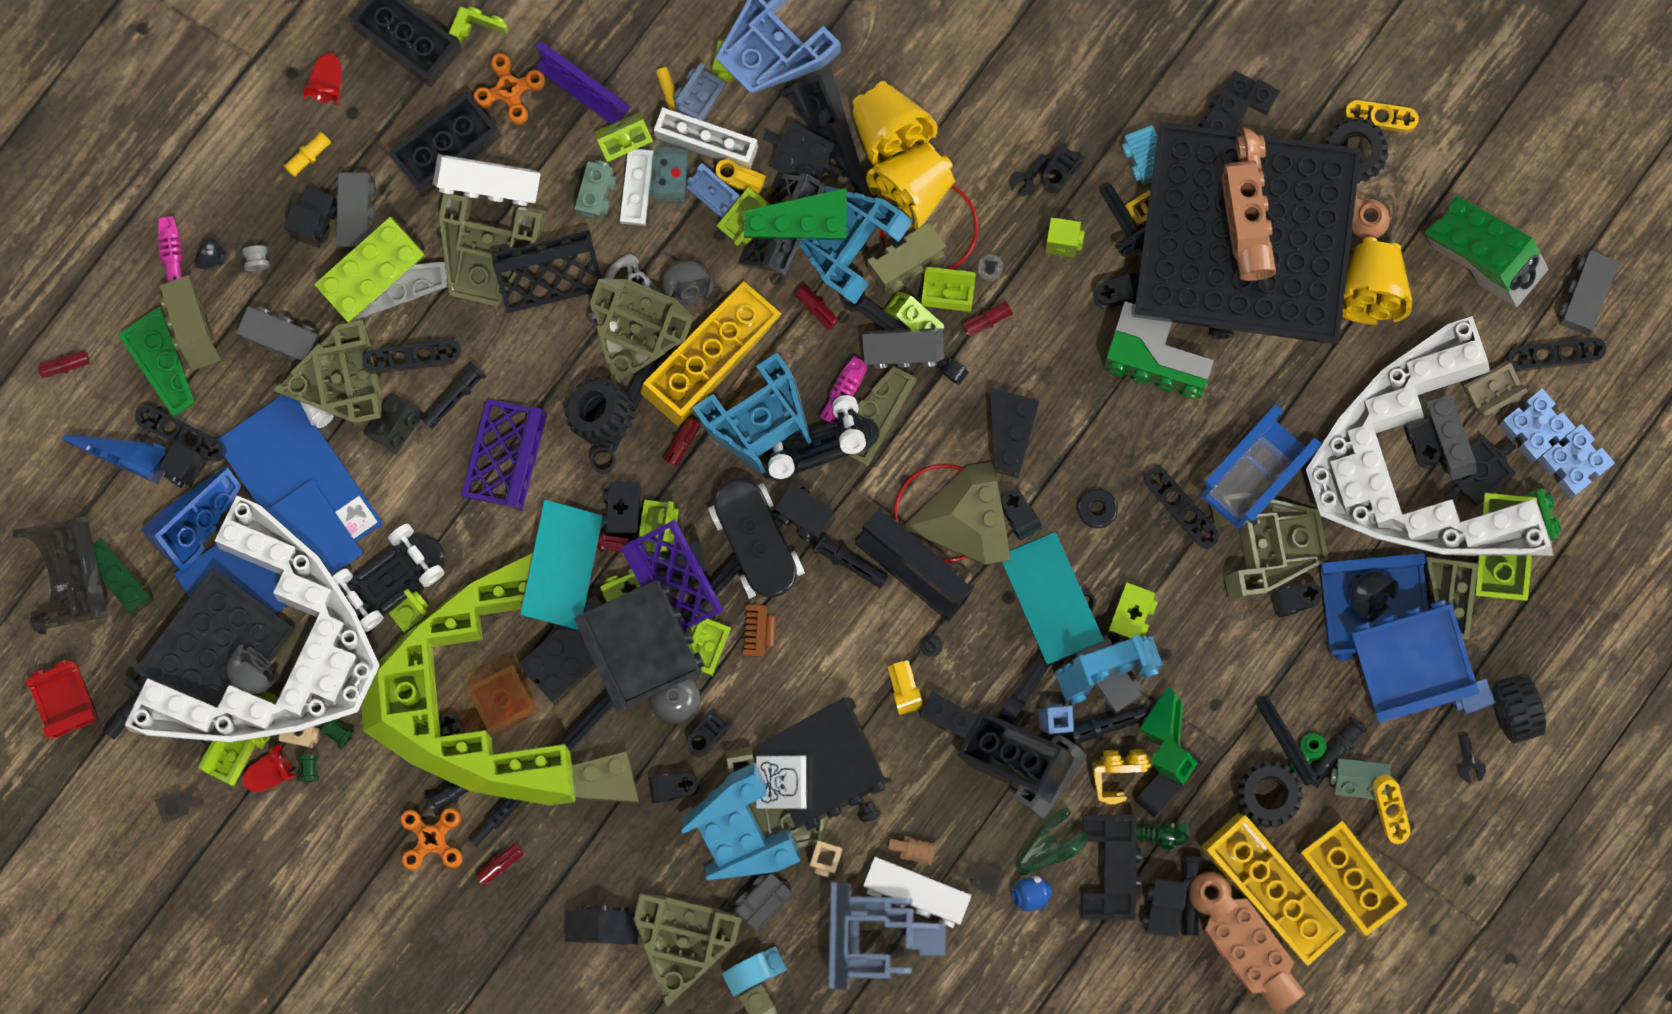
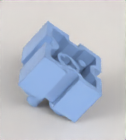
M1543 388L1522 406L1525 410L1524 412L1517 408L1499 424L1511 441L1516 437L1520 440L1522 445L1519 447V450L1531 464L1552 447L1549 443L1550 441L1556 445L1576 428L1563 412L1557 416L1552 410L1555 402Z
M1582 424L1561 441L1564 447L1557 443L1537 460L1550 476L1556 472L1562 479L1558 485L1570 500L1591 483L1588 478L1589 476L1596 480L1615 464L1603 448H1600L1598 451L1595 450L1591 445L1595 439Z

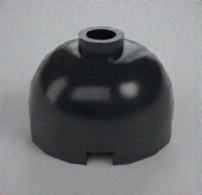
M1379 570L1368 571L1361 576L1356 575L1350 583L1349 603L1352 610L1365 621L1372 622L1376 620L1389 607V605L1385 604L1389 597L1395 598L1399 589V582Z

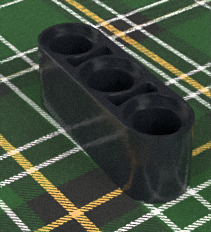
M1183 746L1181 749L1189 752L1197 763L1196 767L1186 780L1187 782L1190 779V777L1199 769L1203 762L1198 757H1196L1188 748ZM1159 773L1137 797L1135 802L1155 818L1181 789L1183 784Z

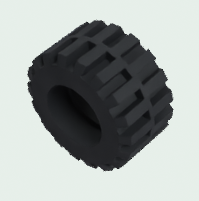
M1349 117L1347 121L1343 122L1341 120L1337 122L1338 125L1329 130L1330 134L1326 135L1325 144L1343 146L1352 137L1367 139L1371 145V154L1364 162L1360 163L1358 183L1360 181L1368 182L1371 177L1378 176L1379 171L1384 169L1389 155L1388 143L1381 128L1376 126L1373 121L1364 120L1363 117H1358V119Z
M594 377V380L589 378L585 380L584 385L578 384L576 386L577 390L571 392V399L566 402L568 410H565V416L568 418L566 423L571 427L570 430L591 445L593 444L597 447H601V445L607 447L611 445V442L614 444L619 442L621 436L625 437L627 435L626 430L628 428L631 429L633 425L631 419H635V413L632 412L635 406L631 402V396L606 378ZM606 403L603 415L594 421L597 409Z
M1523 673L1495 681L1492 690V696L1495 701L1494 708L1499 724L1509 741L1515 744L1545 735L1546 715L1538 689L1528 674Z
M1264 761L1251 767L1241 777L1236 789V802L1239 803L1238 808L1240 812H1243L1249 820L1254 822V825H1261L1264 828L1281 826L1291 820L1300 809L1304 795L1301 789L1303 787L1302 782H1299L1296 772L1293 773L1289 766H1283L1281 762ZM1263 780H1274L1283 788L1285 798L1280 807L1268 810L1261 807L1256 801L1255 788Z

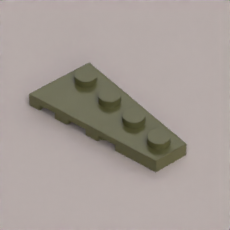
M893 366L876 384L872 392L863 401L861 400L858 404L859 410L857 414L873 420L877 424L880 434L877 442L872 447L847 457L866 467L869 466L916 383V377Z

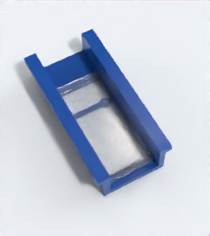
M1276 404L1204 482L1208 487L1200 497L1239 530L1247 521L1252 523L1322 445L1321 442L1314 438L1307 446H1304L1277 423L1276 420L1283 410Z

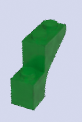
M1167 687L1164 693L1157 699L1151 713L1144 719L1140 729L1149 741L1160 745V748L1154 752L1153 759L1151 760L1156 770L1160 774L1184 785L1197 763L1189 752L1180 748L1183 702L1177 697L1173 689Z

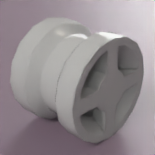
M249 246L242 249L243 256L246 257L244 270L262 271L270 267L269 261L266 260V254L268 253L266 246Z

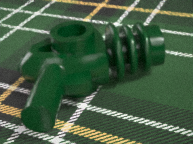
M1164 822L1161 826L1159 825L1158 829H1156V824L1154 823L1153 829H1151L1150 824L1146 828L1144 823L1137 826V840H1141L1143 843L1144 838H1146V843H1149V839H1151V845H1154L1156 840L1160 848L1172 850L1174 846L1183 845L1189 840L1186 834L1189 828L1186 823H1180L1177 826L1174 823Z

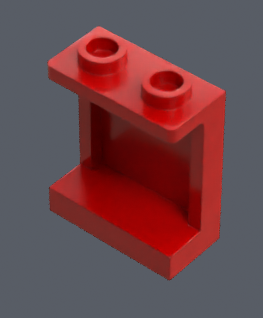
M64 660L56 663L52 670L47 672L40 670L30 675L31 678L25 681L26 686L31 690L45 726L42 729L46 738L53 740L99 721L78 664Z

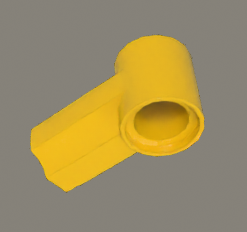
M723 159L716 166V176L728 186L741 191H745L750 187L760 194L766 179L765 175L740 166L732 159ZM724 168H730L734 174L727 178L723 177L720 171Z
M902 661L887 666L895 692L893 696L899 715L923 709L922 698L918 686L916 687L909 661Z

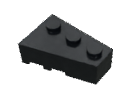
M990 388L994 470L996 473L1019 479L1039 400Z

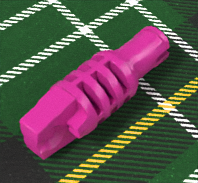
M158 218V249L160 262L165 266L168 283L174 281V279L182 278L180 267L183 260L181 241L174 218Z
M853 357L840 373L839 378H837L836 383L829 392L830 399L819 415L822 420L828 421V423L835 421L836 416L833 413L832 405L838 397L844 395L854 396L868 368L864 361Z

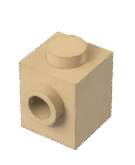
M318 725L297 732L280 734L279 741L313 748V744L318 743L320 728H317Z
M817 841L810 867L815 868L814 873L829 877L830 873L835 874L843 848Z

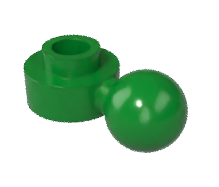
M1308 734L1301 741L1300 750L1308 763L1321 759L1325 754L1326 742L1318 734ZM1314 742L1318 745V748L1313 750L1309 747V744ZM1290 762V770L1294 773L1296 770Z

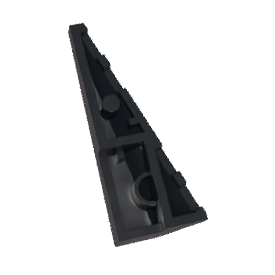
M832 70L820 73L780 91L781 96L787 98L793 105L794 109L792 111L796 116H801L808 125V129L836 143L831 154V160L833 159L839 168L843 169L841 175L843 178L847 177L855 187L854 193L860 194L867 191L868 187Z

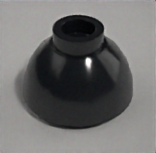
M207 235L199 245L194 265L198 269H211L216 265L222 266L226 252L222 251L217 240Z

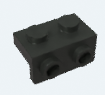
M390 392L382 404L381 418L372 420L363 434L392 453L398 454L423 416V412L411 402Z

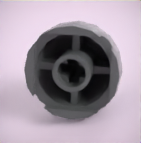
M694 261L675 262L662 278L663 294L675 298L685 309L699 304L700 302L697 299L701 298L704 294L707 298L713 290V281L709 273L701 264Z
M243 645L238 646L227 661L226 670L227 676L231 681L230 686L251 695L264 693L276 682L279 676L277 670L272 673L269 669L271 662L251 647L244 650Z
M687 679L650 696V706L653 713L661 721L671 725L691 720L698 712L701 704L700 692L692 679Z

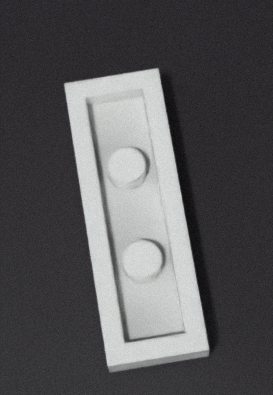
M635 149L628 153L620 216L621 224L646 226L654 152L651 150Z

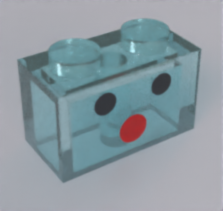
M657 147V155L652 156V170H656L655 179L650 181V194H654L655 202L686 204L688 149Z

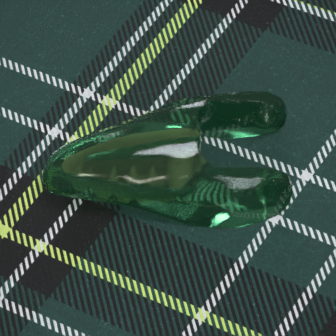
M1065 807L1057 811L1037 830L1016 862V870L1020 875H1027L1050 865L1066 861L1079 854L1085 848L1089 838L1086 832L1078 833L1065 844H1059L1049 830L1068 818L1071 814L1069 808Z

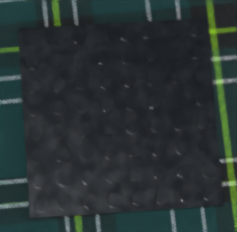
M1159 122L1134 317L1338 345L1361 149L1263 136L1266 156L1265 158H1260L1264 175L1262 196H1267L1268 211L1265 212L1266 220H1270L1272 225V235H1269V239L1272 243L1276 274L1263 280L1244 281L1240 279L1238 261L1233 256L1222 187V174L1224 173L1225 164L1244 162L1239 161L1236 148V138L1241 137V133Z

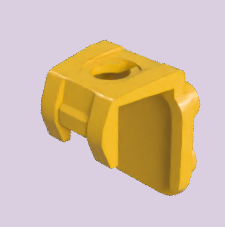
M1117 750L1103 751L1101 760L1093 761L1092 768L1095 788L1100 801L1108 804H1118L1126 800L1124 791L1102 792L1101 772L1147 771V768L1152 767V763L1147 758L1145 750H1129L1127 758H1121Z

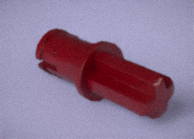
M807 285L802 286L795 293L794 296L809 310V315L813 314L826 329H832L838 323L836 316L824 305L825 301L823 299L820 300Z
M1004 301L988 311L982 310V314L964 322L963 328L968 336H972L988 327L993 328V324L1012 316L1013 313L1009 304Z
M86 350L67 356L62 354L60 358L39 364L38 371L42 378L63 372L69 374L70 370L90 365V360Z
M690 417L686 420L677 437H673L674 442L663 458L665 461L675 467L678 466L687 448L692 447L690 443L701 426L697 420Z
M602 532V534H599L596 549H599L600 552L604 550L622 552L620 548L628 544L629 539L606 535V532Z
M512 844L499 856H493L492 861L476 872L475 876L486 887L501 873L505 874L506 869L523 856L522 850L518 845Z

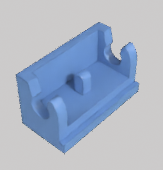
M702 163L697 168L695 176L693 178L689 177L687 181L688 186L686 188L722 219L740 198L733 189Z

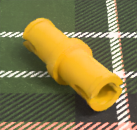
M319 132L306 146L302 145L299 148V152L288 163L284 164L285 169L293 177H296L304 167L316 161L315 157L331 144L330 140L322 132Z

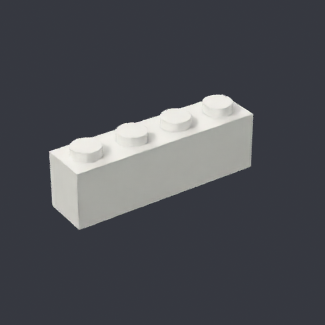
M663 107L654 129L657 139L718 160L732 159L736 164L748 169L751 168L758 149V142L754 138Z
M438 154L433 185L439 187V192L454 194V190L463 191V195L467 197L478 198L479 194L488 195V200L503 202V198L513 199V204L527 206L528 202H536L541 173L531 169Z
M877 857L874 858L864 883V888L868 889L867 894L873 897L882 898V895L889 898H912L913 904L908 905L916 908V914L926 918L934 915L940 918L939 923L946 924V926L951 928L955 924L960 926L972 896ZM893 904L904 909L906 905Z

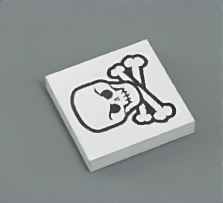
M756 756V766L766 783V796L757 800V808H806V756Z

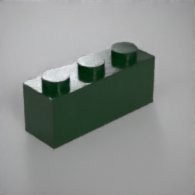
M102 538L81 554L124 608L133 616L137 615L154 601L112 547Z

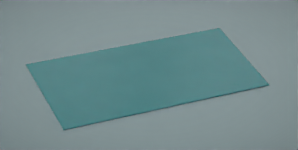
M544 500L521 615L579 630L574 618L584 612L603 515Z
M1056 532L1009 551L1010 561L1002 563L1047 665L1104 641Z

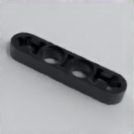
M1585 338L1513 348L1508 353L1506 361L1511 362L1515 371L1593 363L1599 361L1605 355L1606 345L1599 338ZM1592 344H1594L1595 348H1600L1596 356L1593 355V352H1585L1583 358H1580L1581 349L1579 345H1582V350L1589 349ZM1567 346L1572 347L1576 353L1575 358L1571 360L1564 358L1562 349ZM1542 349L1547 350L1550 353V361L1546 363L1540 362L1537 359V352ZM1529 351H1532L1531 359L1523 360L1521 365H1518L1517 361H1512L1516 353H1519L1520 357H1528L1530 355Z
M453 340L372 349L364 354L362 366L369 374H381L451 365L458 361L461 349L459 344ZM447 346H450L451 350L456 351V353H453L452 358H448L447 354H440L438 356L439 360H435V347H438L437 353L444 352ZM421 349H426L431 353V359L427 362H422L417 358V352ZM396 352H401L405 355L406 362L402 365H396L392 361V355ZM384 354H388L387 362L389 367H385V362H379L376 368H373L372 364H367L371 356H375L376 360H383Z
M141 406L136 411L135 420L139 426L173 443L176 441L211 462H219L225 457L226 447L220 440L152 406ZM151 411L150 415L160 420L158 425L151 421H146L144 424L143 414H149ZM170 421L174 422L176 425L175 432L171 435H166L163 431L164 425ZM191 432L196 433L198 436L197 443L193 446H188L185 442L187 434ZM204 443L212 447L217 444L216 448L219 450V453L213 454L210 457L211 452L202 446Z
M1158 467L1150 469L1145 476V485L1198 546L1204 549L1214 547L1218 542L1219 533L1213 524L1165 470ZM1152 474L1155 476L1160 474L1162 476L1161 483L1165 487L1167 483L1171 485L1162 495L1158 493L1162 490L1161 486L1157 483L1151 484ZM1170 492L1178 493L1181 499L1180 503L1174 506L1168 504L1166 495ZM1187 511H1193L1197 515V522L1191 525L1185 523L1183 514ZM1201 521H1203L1205 525L1201 528L1205 533H1213L1211 537L1213 542H1203L1201 540L1203 534L1199 530L1196 533L1192 530L1197 528Z

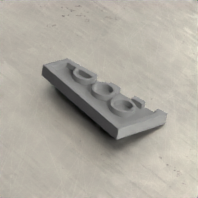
M445 262L413 266L353 321L448 288Z

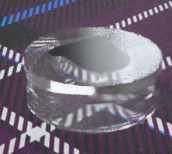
M986 255L978 263V273L984 280H997L1003 272V263L995 255Z

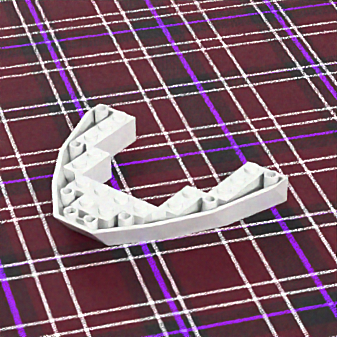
M1473 316L1447 324L1381 370L1340 416L1306 468L1313 494L1322 517L1376 539L1447 555L1553 556L1552 546L1536 499L1461 523L1453 500L1402 515L1376 433L1423 419L1422 407L1417 395L1490 372L1488 360Z
M236 496L215 539L218 548L282 575L274 591L277 601L317 617V620L276 705L229 685L219 707L216 708L147 679L125 723L126 728L130 732L150 736L223 742L297 732L358 712L380 666L355 610L320 558L260 505Z

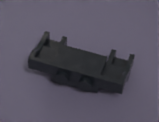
M1235 70L1221 95L1215 94L1209 105L1212 108L1211 113L1208 117L1205 115L1202 117L1198 127L1236 132L1249 107L1267 116L1280 91L1259 79L1256 82Z
M1084 815L1083 842L1104 843L1103 894L1083 893L1082 920L1135 921L1136 889H1141V874H1136V863H1141V848H1136L1137 816Z

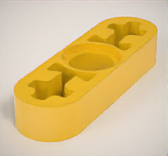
M1355 100L1350 102L1345 110V118L1348 120L1347 118L1349 117L1358 119L1354 118V113H1350V111H1354L1355 107H1358L1361 113H1368V108L1372 109L1370 120L1381 129L1390 131L1411 132L1416 128L1419 121L1417 112L1411 108ZM1379 110L1385 111L1389 116L1388 121L1384 123L1378 122L1375 119V113ZM1393 112H1396V118L1400 119L1404 118L1405 115H1409V119L1413 120V122L1405 126L1404 121L1396 119L1395 124H1391L1394 117ZM1361 114L1359 117H1363L1366 120L1368 115Z
M1387 774L1381 775L1373 783V792L1384 834L1392 843L1400 844L1405 842L1410 836V827L1398 783L1392 776ZM1389 784V786H1387V790L1390 796H1387L1383 791L1385 790V785ZM1397 804V809L1393 814H1386L1388 806ZM1394 822L1400 827L1397 834H1394L1396 832Z

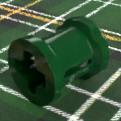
M334 719L324 725L320 734L331 738L338 744L337 747L341 750L351 740L354 731L352 729L348 730L338 722V719Z
M319 755L296 756L299 769L297 782L319 781L316 764Z

